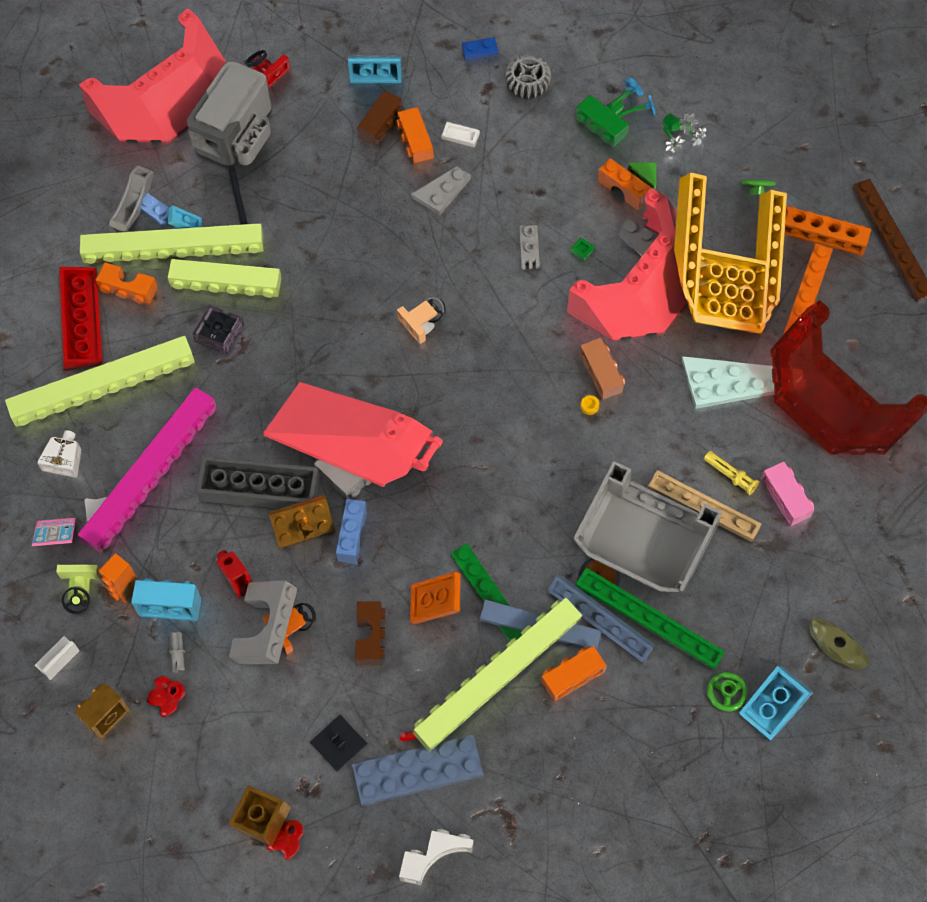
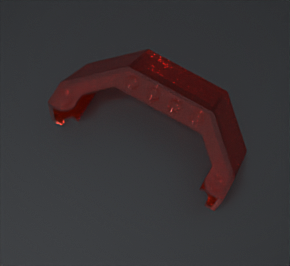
M818 300L799 316L770 349L773 366L774 403L830 454L885 455L927 412V396L923 394L915 395L907 404L878 403L823 352L822 325L828 320L830 310L821 300Z

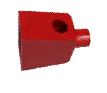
M226 550L220 551L216 555L218 559L216 563L221 574L239 599L246 594L248 584L252 582L251 577L233 551L229 553Z

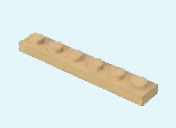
M658 470L648 485V489L698 513L703 504L721 511L722 514L718 525L750 542H753L762 525Z

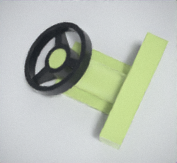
M57 565L56 572L60 579H70L69 588L62 595V605L67 612L81 614L89 607L90 579H100L101 577L100 569L97 565ZM68 592V603L65 604L64 598ZM80 604L86 607L81 611H73L68 608L70 605L79 606Z

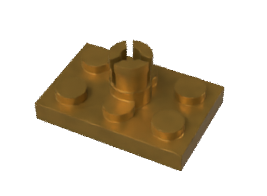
M325 495L268 512L279 548L335 531Z

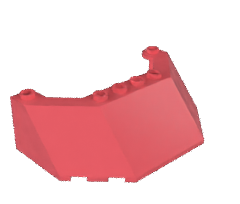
M189 8L178 16L179 23L185 28L183 47L129 86L103 85L96 78H88L79 84L87 110L119 141L137 140V142H151V140H161V142L168 143L188 129L187 118L226 63L199 17Z
M653 188L645 195L647 207L643 213V219H648L645 228L657 233L658 237L621 283L594 286L585 280H579L569 290L567 313L613 341L620 340L622 337L631 336V338L646 336L649 333H664L687 304L680 283L674 251L677 211L667 196Z

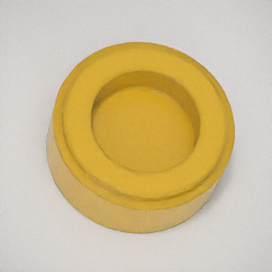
M587 395L582 398L580 408L583 413L593 415L599 410L600 403L597 397Z

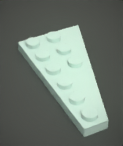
M684 356L681 359L695 409L796 391L806 387L801 369Z

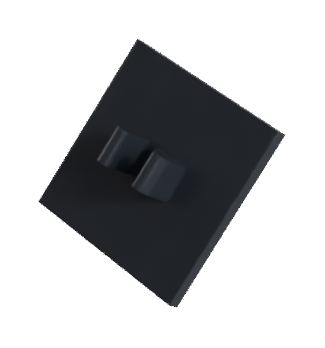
M341 715L310 741V744L336 772L368 745Z

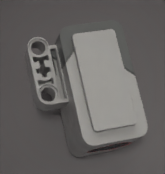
M233 61L224 64L187 118L189 139L196 153L227 166L235 164L237 160L241 165H249L253 162L271 134L269 120L266 117L271 110L266 76L261 72Z

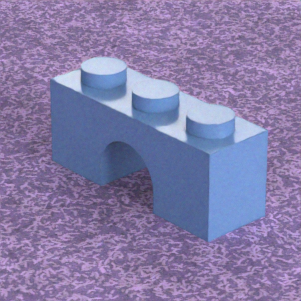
M346 499L336 550L338 562L357 564L360 535L362 528H364L367 514L365 501Z

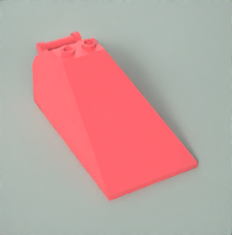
M299 382L263 432V436L382 487L386 483L407 475L411 467L420 471H426L429 466L428 462L443 443L441 438L437 436L431 437L433 434L432 430L411 417L394 410ZM425 445H428L429 448L422 459L418 460L417 458Z

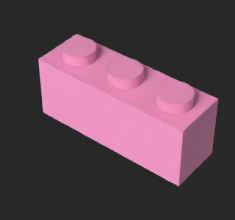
M785 462L763 472L761 479L790 526L812 516L814 504L811 499L806 497L801 483H797L793 470L789 466L787 467Z

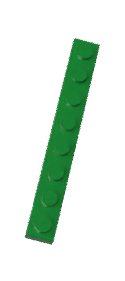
M585 568L575 585L715 670L725 653L724 650L588 568Z

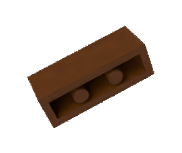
M384 90L358 125V138L374 146L379 141H382L387 130L391 129L394 125L398 112L404 109L402 98Z

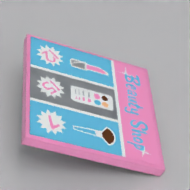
M76 518L37 521L32 546L72 543Z

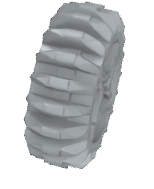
M527 54L526 57L514 58L513 62H510L506 68V85L509 87L510 92L514 91L515 95L520 94L521 98L524 95L528 99L530 95L536 98L537 93L542 95L543 91H547L551 83L550 67L547 66L546 61L542 62L541 57L536 59L535 55L529 57Z

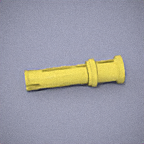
M709 451L704 457L705 462L733 480V485H738L747 491V495L750 496L757 488L758 480L754 481L746 475L745 471H738L712 451Z

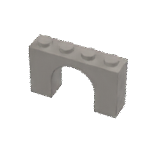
M318 460L314 463L315 468L319 470V475L345 500L351 497L355 498L360 493L361 488L371 483L324 461Z
M285 580L249 582L244 601L255 608H269V620L265 628L258 635L251 638H234L229 658L241 665L278 664L296 597L297 588Z

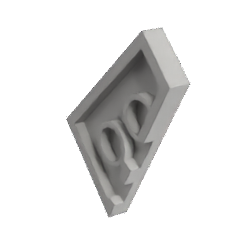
M456 166L412 193L411 198L441 215L469 182L471 175Z
M628 218L618 232V236L631 249H635L641 257L658 237L657 233Z

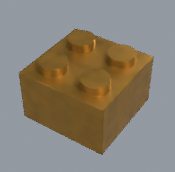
M104 682L102 685L94 688L92 695L87 700L82 701L74 713L92 733L101 739L130 709L122 697Z
M248 785L229 825L238 832L272 846L291 807L284 800Z

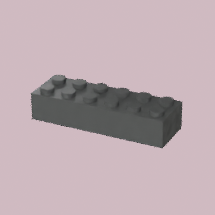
M203 457L196 493L199 501L280 509L316 498L320 475L318 468Z

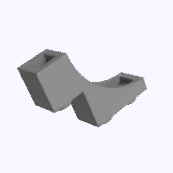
M138 165L130 173L123 198L115 214L110 219L109 226L119 231L127 232L140 215L143 197L151 187L153 171Z

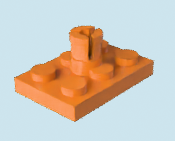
M451 572L411 584L410 622L418 624L460 612L461 574Z

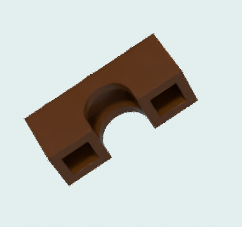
M357 601V626L367 627L372 631V634L367 639L356 640L355 660L357 665H381V659H385V646H381V639H385V627H382V620H386V608H382L381 601Z

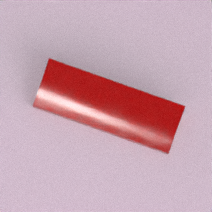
M59 267L58 282L63 371L102 365L98 285L96 282L97 268Z

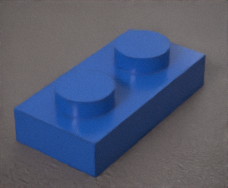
M495 37L462 43L465 60L498 55L499 52Z

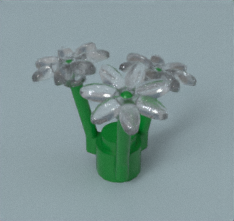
M685 112V119L676 117L672 113L664 117L663 125L665 127L663 131L667 133L670 142L664 143L665 146H668L665 152L672 151L674 154L676 148L679 150L683 149L682 144L686 140H681L682 135L674 138L670 132L677 131L678 129L679 131L685 130V135L689 133L692 135L693 138L690 141L693 143L692 147H696L697 144L701 145V139L706 138L707 128L703 129L701 126L698 132L693 125L698 124L699 121L694 120L695 113H692L689 117V114Z

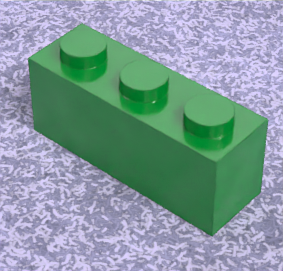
M589 95L576 106V119L612 147L628 135L629 124L592 95Z

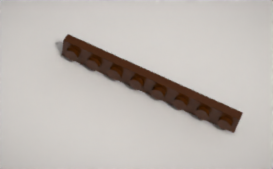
M871 179L855 183L853 189L917 303L927 300V278Z

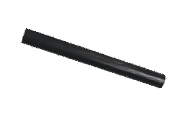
M230 166L228 167L240 224L245 225L248 223L235 167Z

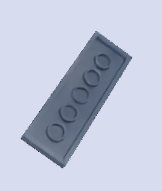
M473 735L441 742L430 752L425 747L352 764L361 806L483 776Z

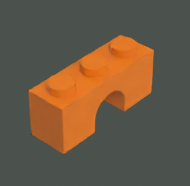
M611 158L599 168L597 180L610 191L615 187L620 188L625 195V202L638 211L646 204L645 195L651 189L649 185Z
M104 263L96 278L99 290L107 294H115L123 299H132L139 304H150L158 288L154 277L138 273L133 281L123 282L125 276L122 268Z

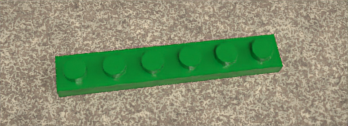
M467 543L450 553L483 604L485 600L510 606ZM499 626L509 642L513 638L517 640L522 636V631Z

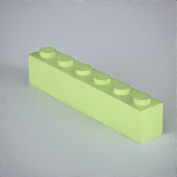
M171 259L168 273L170 287L175 289L185 288L194 291L207 290L214 293H239L248 296L261 295L268 298L278 297L282 279L280 269L176 259Z

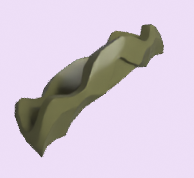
M814 617L811 620L809 627L810 636L829 658L852 670L862 669L869 664L868 656L849 634L836 625L818 617ZM842 638L845 641V646L837 647L834 644V639Z

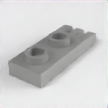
M538 225L520 226L521 269L525 270V263L529 264V269H533L532 263H536V269H540Z

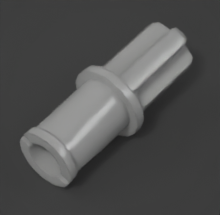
M172 632L170 634L171 651L169 652L172 659V673H180L179 670L185 672V650H183L182 633Z

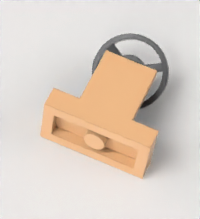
M430 297L410 312L403 306L397 309V316L403 326L421 344L426 341L425 331L421 326L426 322L437 323L441 321L445 316L446 307L440 298ZM433 299H437L441 303L442 311L438 310L437 305H434ZM437 313L441 314V316L437 320L431 321V319L435 317Z

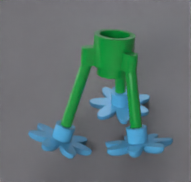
M631 77L628 78L629 80L624 79L625 86L627 87L625 92L607 104V107L619 117L645 108L646 110L651 108L653 115L655 116L656 114L655 107L653 106L654 102L650 94H647L649 102L622 111L624 106L621 101L629 94L633 93L638 97L640 93L643 96L644 91L640 88V84L636 83V80Z

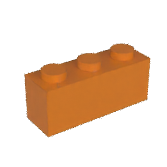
M418 107L398 112L396 125L398 130L402 131L401 138L403 144H407L406 152L408 157L412 158L414 164L433 159V146Z
M115 553L99 570L102 576L100 580L105 584V588L114 600L118 601L120 599L123 603H126L133 596L135 580L138 579L130 564Z
M594 646L590 648L584 647L577 652L575 657H567L560 662L558 667H550L545 670L541 683L555 702L604 673L607 665Z

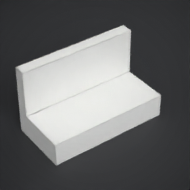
M63 636L35 666L51 680L79 652V649L74 642H70Z

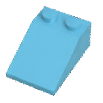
M777 666L739 714L769 740H772L814 692L783 666Z

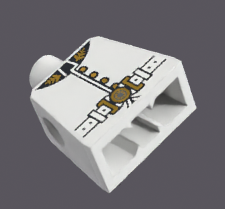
M65 430L62 438H50L37 462L42 471L77 478L81 448L78 442L74 441L76 435L74 432Z

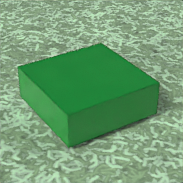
M580 237L570 248V253L584 262L593 253L595 246Z

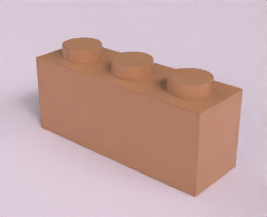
M601 338L580 345V356L601 399L604 400L622 393L625 379L622 374H619L617 363L614 358H611L608 345L604 344Z

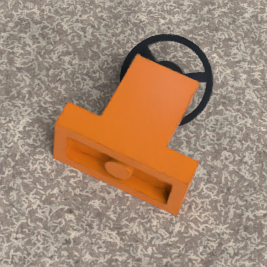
M299 603L292 609L282 647L286 655L293 651L292 644L287 637L297 630H310L315 624L316 613L314 608L308 603ZM302 605H305L310 609L312 613V619L308 617V614L305 611H303ZM270 614L263 617L265 626L268 623ZM306 622H311L306 629L301 628L306 625Z

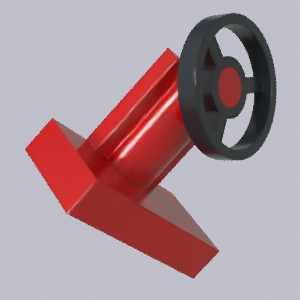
M259 50L248 57L245 64L247 67H253V70L263 73L266 76L269 88L290 69L289 58L283 54L274 63H271L266 59L267 52Z

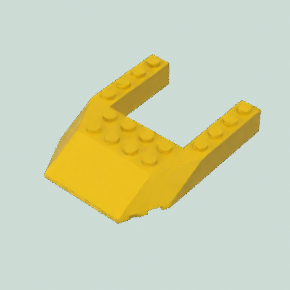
M689 173L679 180L674 251L680 283L695 323L761 334L765 328V323L769 321L772 315L771 312L780 301L787 193L770 190L759 196L755 259L702 249L707 176Z

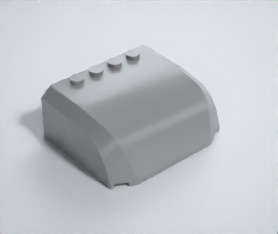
M613 461L574 536V540L588 557L657 591L683 592L689 584L720 522L722 512L706 504H703L699 513L631 481V469Z

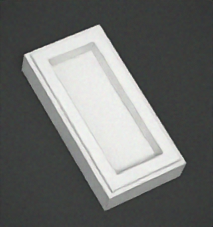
M447 122L441 137L443 140L475 148L480 130Z

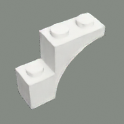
M437 829V832L432 831L426 856L418 850L405 851L399 875L400 881L421 885L427 870L434 862L454 852L472 853L474 840L465 834H458V836L450 835L449 831Z

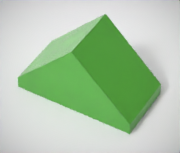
M630 162L628 171L656 190V163Z

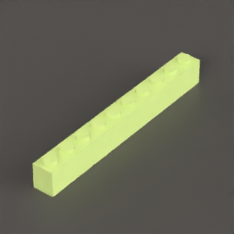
M261 224L80 235V255L83 263L89 264L95 262L264 252Z
M182 336L5 399L15 426H24L36 419H43L50 414L63 412L67 408L80 406L86 401L99 399L101 396L109 393H116L120 389L135 386L137 383L145 380H152L161 374H168L175 369L188 367L195 363L186 337Z
M567 598L562 601L557 600L550 607L552 610L549 613L543 612L535 620L537 623L534 626L528 625L521 632L522 636L519 639L513 638L506 645L507 649L503 653L498 651L491 658L492 662L488 666L483 664L476 671L477 675L473 679L468 677L460 685L462 688L458 692L452 691L445 698L446 702L443 705L437 704L430 710L431 715L428 718L424 719L422 717L414 724V736L429 752L580 621L582 614Z

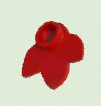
M161 676L154 680L156 688L148 694L146 701L150 705L160 706L161 717H166L177 709L178 701L185 695V687L179 681H172L169 677ZM176 687V693L172 694L173 689Z
M297 820L284 821L273 845L266 844V850H282L286 860L292 858L299 849V839L302 837L304 830L303 825ZM295 827V831L290 834V829Z

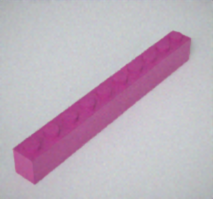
M196 387L193 389L78 533L82 543L99 554L109 547L111 539L115 534L120 533L123 524L134 515L137 506L145 501L148 492L157 486L160 477L168 472L171 463L181 455L182 449L191 443L193 435L197 430L202 429L204 421L208 416L213 415L216 409L213 397Z

